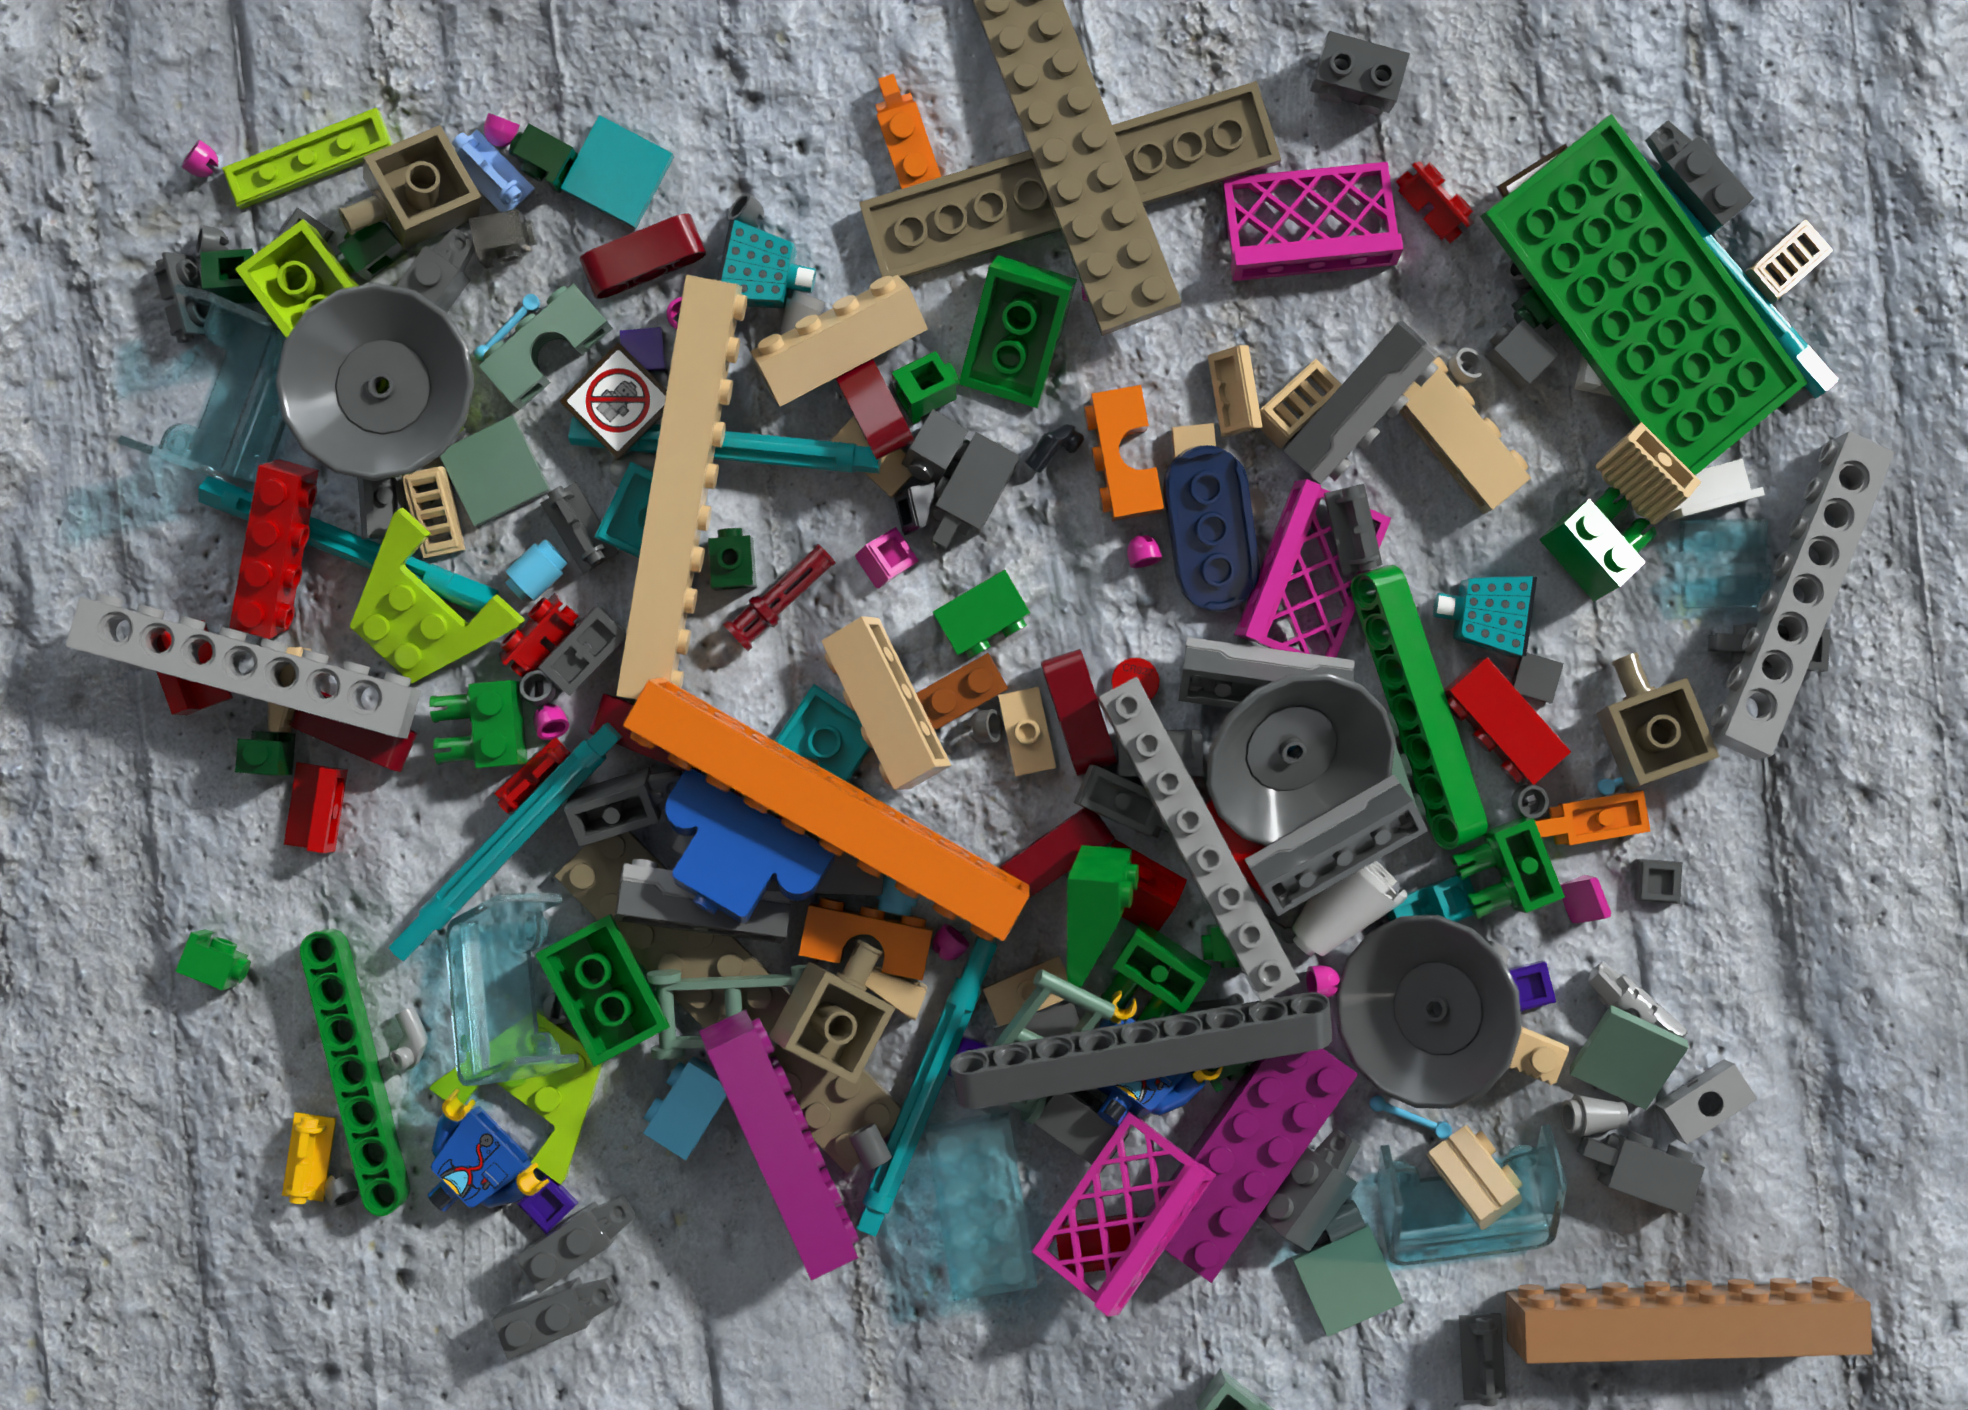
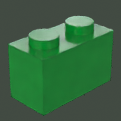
M1003 570L934 610L933 615L957 656L959 657L966 653L968 658L971 659L990 648L988 639L1000 632L1007 638L1026 627L1027 624L1024 618L1030 616V611L1006 570Z

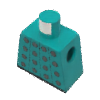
M730 219L717 281L742 286L741 295L747 296L746 307L785 308L789 289L807 293L813 292L817 270L795 264L797 250L792 242L740 221Z
M1487 577L1462 580L1458 595L1436 594L1433 605V617L1455 620L1453 638L1512 658L1525 657L1527 655L1537 577Z

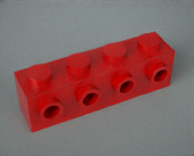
M281 459L258 465L229 628L271 639L289 629L295 613L294 600L296 590L302 576L301 563L304 547L310 534L309 521L312 506L317 496L316 484L319 470Z

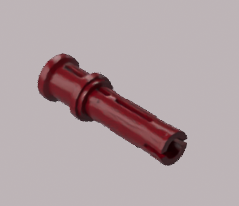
M817 544L807 556L789 570L761 598L758 595L749 599L750 605L732 622L727 620L722 625L747 651L753 648L751 643L769 626L774 628L779 624L780 618L778 615L804 593L826 570L835 565L836 562L822 546ZM810 568V571L784 594V591ZM779 598L771 607H769V605L775 599ZM756 617H758L756 621H754L746 630H744L745 627H747Z

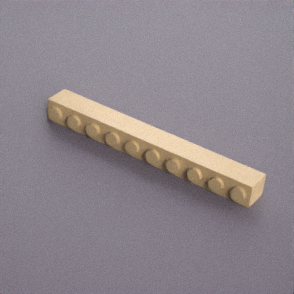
M690 275L685 277L616 696L637 700L647 681L660 677L665 678L680 688L683 685L684 672L678 671L680 654L686 655L690 644L691 631L685 630L687 613H694L697 602L698 590L692 588L694 572H701L704 561L705 548L699 547L701 530H708L711 519L712 507L706 505L708 489H715L718 478L719 465L713 464L715 447L721 448L725 437L726 423L720 422L722 405L728 406L732 395L733 381L727 380L729 363H736L738 358L740 338L734 337L737 320L743 321L747 306V296L741 295L742 286L738 284Z

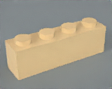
M898 275L894 277L885 276L875 280L870 285L869 290L857 296L849 295L837 300L833 304L832 309L819 316L809 315L802 318L796 323L794 329L782 335H770L761 340L757 348L750 351L771 395L780 407L928 330L909 286Z
M1438 356L1433 363L1439 368L1422 387L1415 382L1405 392L1404 395L1409 401L1399 413L1479 510L1485 514L1495 509L1531 479L1526 472L1528 465L1518 452L1513 449L1509 451L1499 438L1502 435L1498 427L1489 418L1485 417L1482 419L1472 407L1475 405V401L1470 393L1461 385L1456 387L1446 375L1448 368Z
M861 616L821 640L826 650V663L832 672L838 675L844 687V700L850 709L856 712L862 724V737L867 745L874 749L881 763L879 764L880 774L884 781L892 786L893 790L911 789L952 766L879 618Z

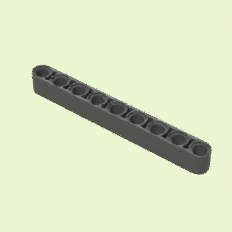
M1301 993L1267 999L1263 1002L1254 1001L965 1051L956 1055L951 1060L950 1065L956 1101L963 1108L978 1109L1319 1050L1328 1046L1332 1041L1330 1001L1321 993Z

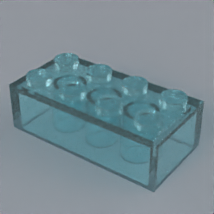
M1009 1111L1005 1114L991 1113L927 1124L926 1137L953 1301L1037 1287L1036 1271Z

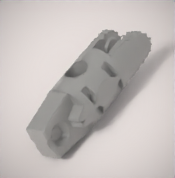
M1603 961L1591 970L1588 983L1599 993L1597 998L1607 1008L1613 1005L1649 1023H1655L1658 1027L1682 1038L1688 1034L1683 1025L1661 1005L1656 1003L1641 987H1638L1627 975L1623 974L1621 976Z

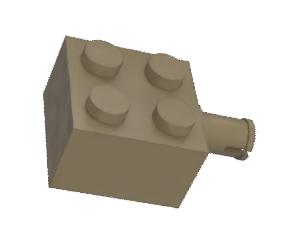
M438 125L364 156L363 179L372 196L339 209L342 223L350 235L384 220L391 226L403 249H407L478 218L481 195L441 125Z
M1638 652L1611 662L1615 667L1626 697L1623 698V701L1609 705L1596 713L1627 791L1720 757L1688 678L1657 689L1655 686L1650 687L1638 658Z
M858 940V944L842 974L837 972L834 975L808 962L769 1035L771 1040L784 1049L853 1084H856L895 1010L894 1006L866 992L867 987L864 985L883 952L861 940Z

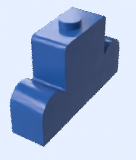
M691 768L690 771L685 769L668 796L665 811L671 829L682 836H694L673 869L672 875L677 886L695 896L692 901L695 905L713 915L717 910H720L738 922L746 923L774 880L777 881L780 892L788 899L794 901L805 900L814 894L834 862L835 854L824 849L817 841L805 834L801 835L787 828L781 823V820L767 812L762 813L743 802L744 799L730 790L725 792L711 785L705 780L706 776Z

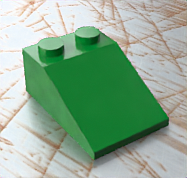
M998 255L988 268L959 380L960 385L1038 408L1064 328L1077 279Z
M1081 845L1067 878V982L1079 988L1082 987L1117 927L1124 907H1131L1133 890H1137L1139 879V865L1132 864V849Z

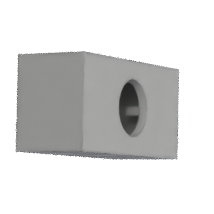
M1723 1059L1654 1105L1676 1139L1688 1145L1756 1101L1757 1097L1737 1066ZM1706 1092H1715L1721 1097L1722 1106L1705 1116L1699 1110V1099Z

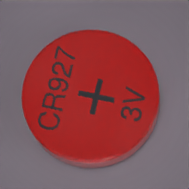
M1129 658L1122 661L1112 674V689L1137 677L1149 700H1151L1156 695L1160 683L1156 668L1149 661L1142 658Z

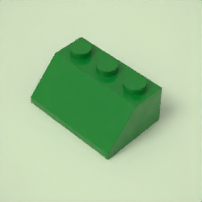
M612 914L535 953L594 1067L670 1027Z

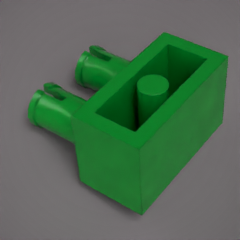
M1609 487L1594 503L1588 499L1564 515L1539 539L1593 602L1621 587L1645 563L1638 553L1649 542L1653 541L1657 535L1654 526L1645 534L1641 533L1650 524L1644 518L1635 519L1627 530L1622 534L1619 533L1611 521L1628 507L1629 500H1626V496H1623L1617 503H1613L1620 495V490L1614 487Z
M505 680L468 684L469 690L467 694L435 695L430 697L429 707H448L447 710L430 711L431 719L434 723L459 719H470L472 722V732L469 736L434 738L433 749L451 748L450 752L434 753L437 765L472 760L475 763V768L503 767L528 763L520 681Z
M1520 817L1487 830L1484 835V844L1451 855L1452 864L1461 866L1455 869L1461 881L1466 879V877L1494 866L1499 871L1501 876L1500 883L1466 895L1468 904L1474 906L1470 910L1477 920L1482 918V916L1511 906L1516 911L1527 913L1565 898L1534 818Z
M1141 920L1119 953L1113 965V968L1118 973L1106 991L1102 993L1101 998L1111 1003L1112 995L1117 991H1122L1121 998L1116 1005L1120 1009H1125L1137 988L1141 986L1154 995L1142 1013L1136 1018V1022L1150 1020L1153 1016L1155 1017L1154 1019L1170 1016L1174 1009L1185 1014L1206 983L1212 966Z

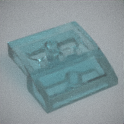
M1764 518L1680 520V584L1684 608L1758 607L1762 596L1770 589L1771 565L1766 563L1767 520Z

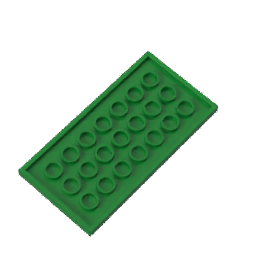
M1613 114L1601 120L1480 216L1633 425L1636 427L1642 422L1695 476L1808 383Z

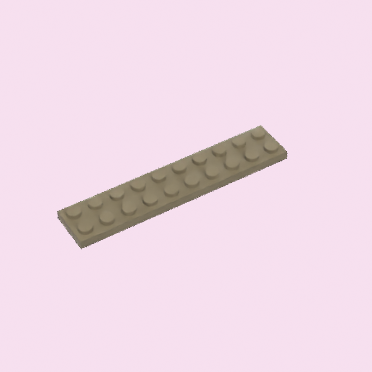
M972 0L1101 336L1180 308L1182 302L1063 0Z
M1257 81L1112 125L1143 205L1223 182V180L1269 168L1281 162ZM1030 150L859 202L881 277H894L898 275L901 279H905L1061 231Z
M629 831L585 845L554 876L597 920H600L609 914H612L614 918L620 874L624 863L632 864L633 859H645L657 862V868H667ZM615 921L634 958L648 972L660 969H677L681 971V978L772 975L735 937ZM784 986L741 988L742 1011L746 1009L751 1021L759 1018L766 1033H771L791 993ZM724 989L673 991L674 998L703 1028L726 1019ZM772 1045L775 1051L767 1056L771 1058L776 1055L792 1088V1090L784 1094L785 1096L791 1093L794 1094L809 1126L804 1131L810 1130L814 1141L848 1174L860 1162L848 1136L868 1124L875 1123L884 1139L892 1131L902 1106L865 1069H863L856 1084H853L784 1049L780 1045Z

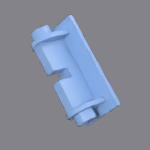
M477 129L470 136L460 133L453 140L452 145L456 148L455 151L476 188L505 217L535 190L524 176Z

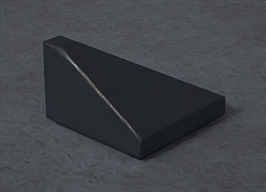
M935 483L909 487L895 495L894 499L904 536L910 535L926 526L935 495Z

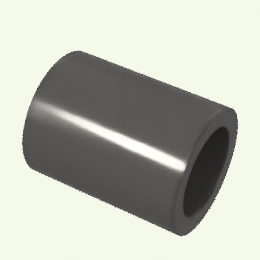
M875 1123L868 1124L848 1136L866 1171L872 1170L892 1158Z
M1354 1200L1344 1203L1326 1227L1325 1232L1331 1243L1366 1227Z

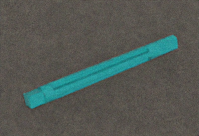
M1645 158L1808 383L1804 386L1814 399L1824 394L1838 381V378L1798 332L1789 325Z
M575 416L571 418L568 436L570 445L606 448ZM655 424L629 451L656 453L661 425ZM725 431L723 445L721 448L715 447L713 458L849 473L857 471L880 474L881 459L876 460L870 447L857 446V444L730 431Z
M208 475L198 487V502L232 516L249 520L253 493ZM310 516V534L307 545L372 570L381 544L371 540H362L361 536ZM410 557L406 562V567L441 599L473 612L479 613L493 596L499 595V591L434 564L426 563L414 557Z
M607 722L590 739L585 738L419 909V916L389 946L391 952L400 960L405 961L435 930H441L607 759L605 754L623 736Z
M977 935L961 975L956 977L887 1141L886 1146L892 1158L876 1167L862 1203L864 1207L856 1223V1229L876 1237L885 1214L890 1212L947 1076L951 1060L957 1052L983 990L981 984L998 946L993 941L990 942Z

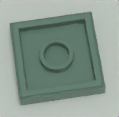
M513 415L450 445L445 453L440 455L475 527H479L551 491Z
M1610 1005L1570 1065V1075L1646 1110L1689 1049L1688 1040Z
M1365 1223V1228L1332 1243L1330 1240L1312 1247L1310 1251L1306 1250L1291 1257L1327 1337L1404 1303L1368 1223Z

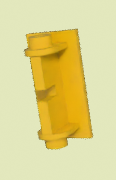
M294 1112L282 1196L289 1197L290 1203L305 1204L306 1200L324 1201V1186L328 1179L337 1118Z

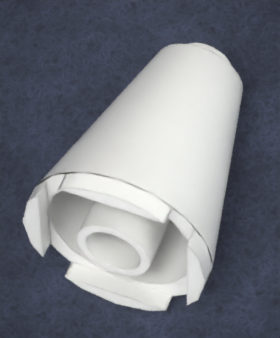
M1375 861L1308 899L1292 927L1296 934L1293 941L1309 956H1312L1314 953L1324 956L1402 904L1407 899V893L1403 889L1397 894L1392 888L1397 880L1381 864Z

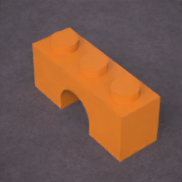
M1136 385L1092 393L1090 405L1084 406V414L1088 431L1095 430L1098 446L1091 447L1095 471H1103L1106 487L1099 488L1103 513L1110 512L1112 522L1161 513L1164 505L1157 467L1142 470L1131 468L1124 463L1119 452L1120 442L1125 437L1131 434L1146 432L1149 426L1142 386Z
M820 897L819 904L811 903L808 906L798 955L840 964L843 959L845 945L850 938L861 934L870 935L876 938L883 947L884 961L882 973L923 981L934 929L926 926L927 919L912 915H902L901 921L884 918L886 911L868 906H861L859 913L843 909L845 902Z

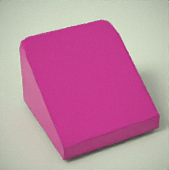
M897 527L869 542L855 554L857 561L877 589L919 562Z
M1583 875L1560 884L1565 896L1562 901L1572 923L1578 924L1611 917L1610 914L1612 913L1598 878Z

